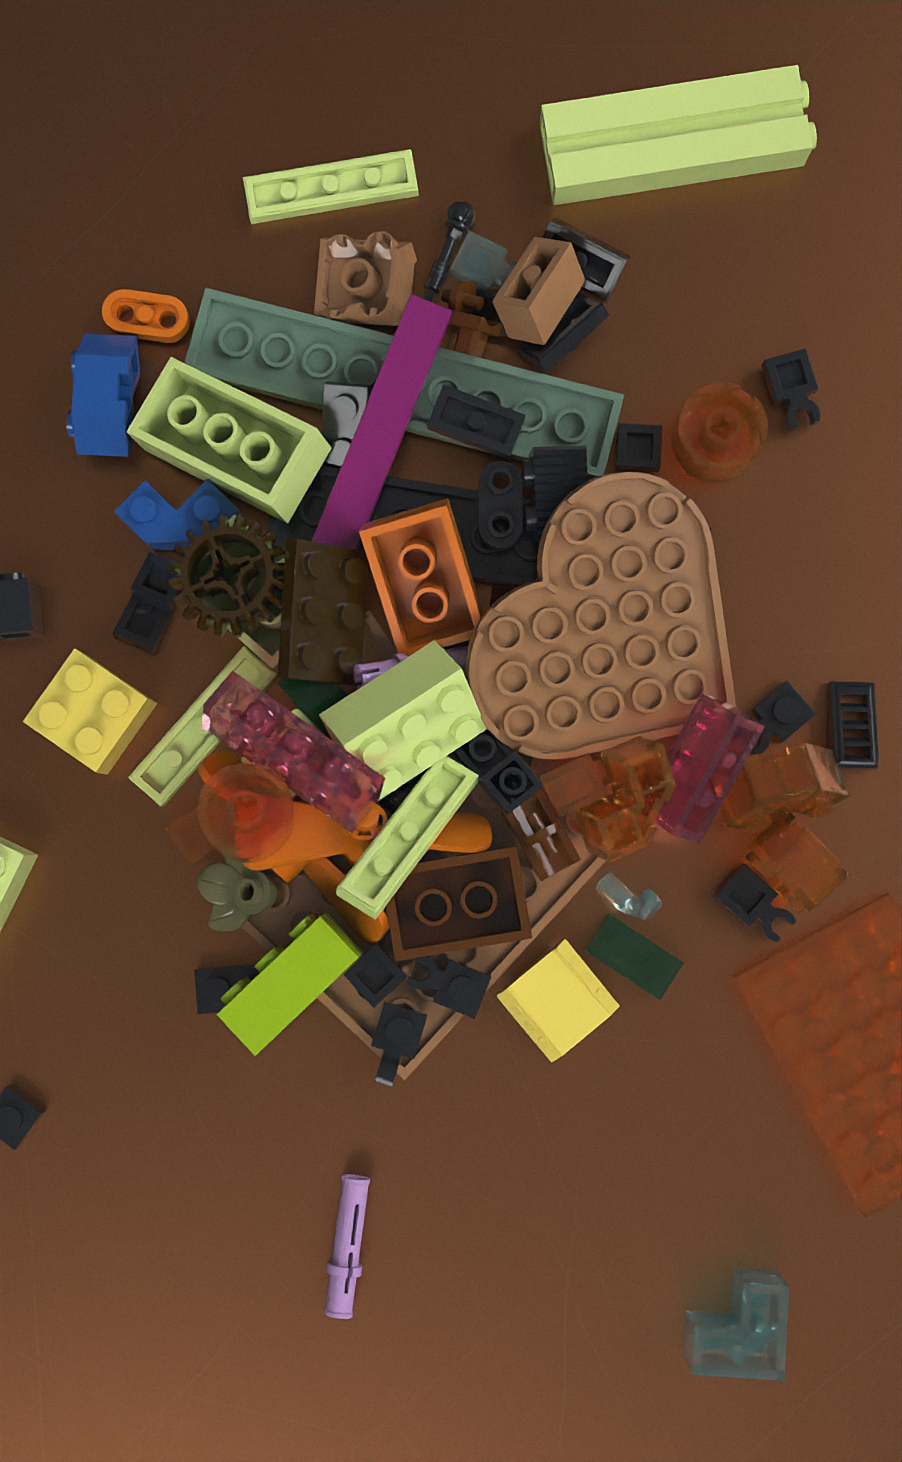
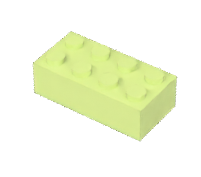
M170 357L126 431L146 452L203 481L208 479L215 487L287 524L331 450L330 445L316 427L173 357Z

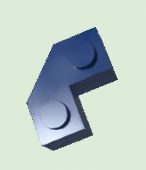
M84 334L78 349L73 350L71 354V372L74 380L72 410H69L67 414L68 436L74 437L76 454L129 457L135 440L126 431L135 418L133 394L141 376L137 336Z
M208 479L177 510L144 481L114 511L154 552H172L176 544H183L189 548L192 542L185 533L189 529L193 530L198 537L205 533L200 524L204 519H207L213 529L218 528L217 519L219 515L224 514L228 520L234 514L236 516L242 515L240 510Z

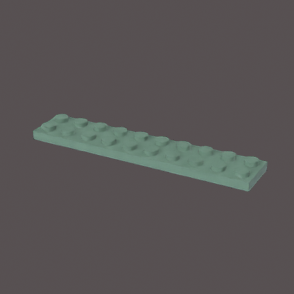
M205 288L184 363L232 387L323 410L324 383L327 381L370 385L371 394L394 336ZM439 347L407 426V432L484 451L428 430L427 424L444 384L526 415L511 455L512 459L519 461L529 460V453L532 447L586 445L588 478L594 479L604 475L624 394Z

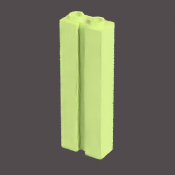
M798 65L541 105L539 125L553 206L804 166L817 143L814 122H808L807 114L804 115L803 108H807L809 105L808 84L806 81H801Z

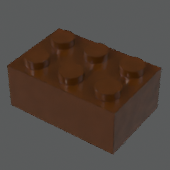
M517 846L417 863L386 905L395 961L532 938Z

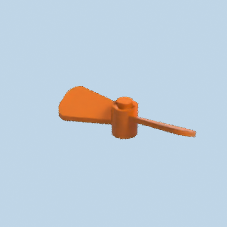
M226 750L210 754L199 763L198 773L201 779L237 810L246 798L258 794L234 770L235 765L242 762L240 760L242 757ZM326 857L272 868L287 883H290L304 870L355 934L366 943L376 944L389 930V921L384 910L375 920L336 895V888L346 875Z
M260 794L252 795L240 804L236 812V853L240 862L245 867L255 871L340 854L349 865L354 866L388 822L383 808L370 801L355 802L344 811ZM455 813L429 849L469 854L483 852L491 846L492 842L490 823L485 817L475 813Z

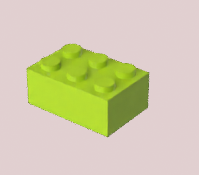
M328 913L319 918L314 914L308 915L288 934L294 941L286 949L281 945L276 948L274 947L254 966L260 972L258 976L252 981L246 976L220 998L226 1006L216 1015L254 1056L268 1045L364 953Z

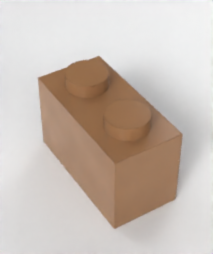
M534 237L492 301L508 338L541 345L546 344L585 282L571 242Z

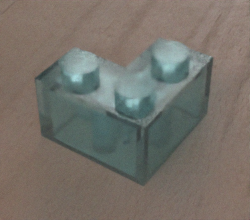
M733 1268L731 1314L686 1311L684 1359L691 1375L785 1381L789 1285L778 1271Z

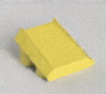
M566 939L545 951L511 979L496 995L551 1063L568 1052L620 1007Z

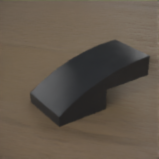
M149 552L130 588L132 596L112 633L115 639L154 655L177 607L172 598L183 589L177 590L168 586V580L179 575V573L172 571L168 567L169 560Z

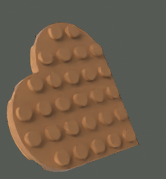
M610 473L598 476L578 486L555 508L543 530L537 555L538 580L522 584L496 600L481 617L471 636L465 660V678L487 730L502 743L522 754L551 760L582 756L738 722L715 550L709 526L698 506L690 497H686L677 488L669 484V481L646 473Z

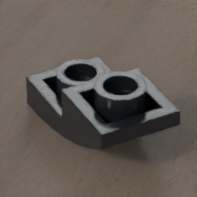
M487 729L453 751V754L464 767L479 775L478 783L507 815L544 786L516 750L512 752L507 745L498 740Z

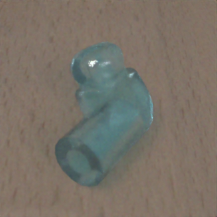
M612 872L606 874L596 886L619 911L645 921L654 918V913L663 905V901L651 889L644 890L641 896L637 898Z

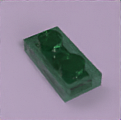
M609 913L584 949L587 953L659 1000H661L684 964Z

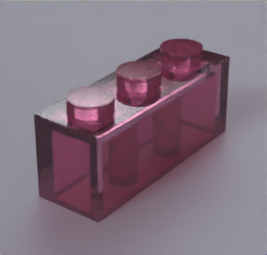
M702 693L638 810L671 835L700 844L765 726L733 705Z

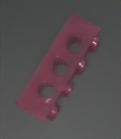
M234 671L227 676L203 704L202 727L350 833L355 831L379 800L385 783V777Z

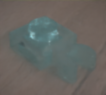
M469 231L450 267V275L460 280L471 281L479 289H491L493 283H497L502 287L518 261L505 262L508 249Z

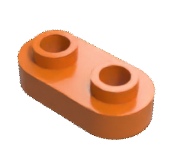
M120 289L110 293L102 305V317L109 329L116 335L137 336V339L173 343L182 339L190 328L189 313L185 305L174 296ZM123 312H134L131 320L126 322L120 320ZM167 317L176 318L175 324L169 328L162 326L163 320Z

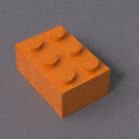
M443 499L364 523L359 531L397 652L410 656L433 640L442 648L470 640L475 627L484 614L449 499Z

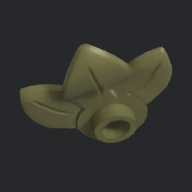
M235 843L229 844L225 864L215 863L208 865L197 876V886L200 894L207 901L214 903L208 926L216 931H235L242 928L250 915L262 914L274 904L277 889L274 881L263 871H255L245 867L237 856ZM252 886H253V888H254V895H253V897L251 898L250 892H251V888H252Z

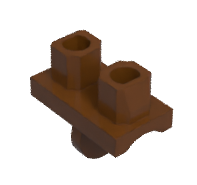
M464 279L458 280L451 290L444 289L441 293L442 302L448 303V309L452 310L453 315L440 348L447 349L452 326L459 327L454 351L481 358L488 335L499 337L503 324L472 315L473 309L481 310L483 308L484 299L476 295L474 283Z
M542 788L508 815L503 811L540 881L581 860Z

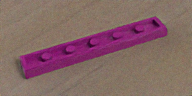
M410 295L311 542L358 550L361 542L359 531L362 525L369 522L452 318V310L415 295Z

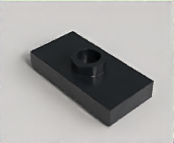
M580 292L573 299L545 345L524 341L517 349L525 361L547 372L567 353L575 350L581 344V341L607 319L610 314L603 303Z

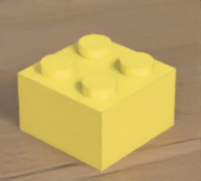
M74 648L23 722L94 772L108 775L158 703L87 654Z

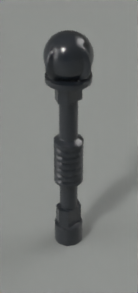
M455 202L448 209V219L445 222V226L448 228L447 239L439 259L433 262L424 284L426 290L422 299L432 302L435 294L440 293L450 269L448 263L456 243L460 242L462 235H468L476 223L475 210L467 202Z

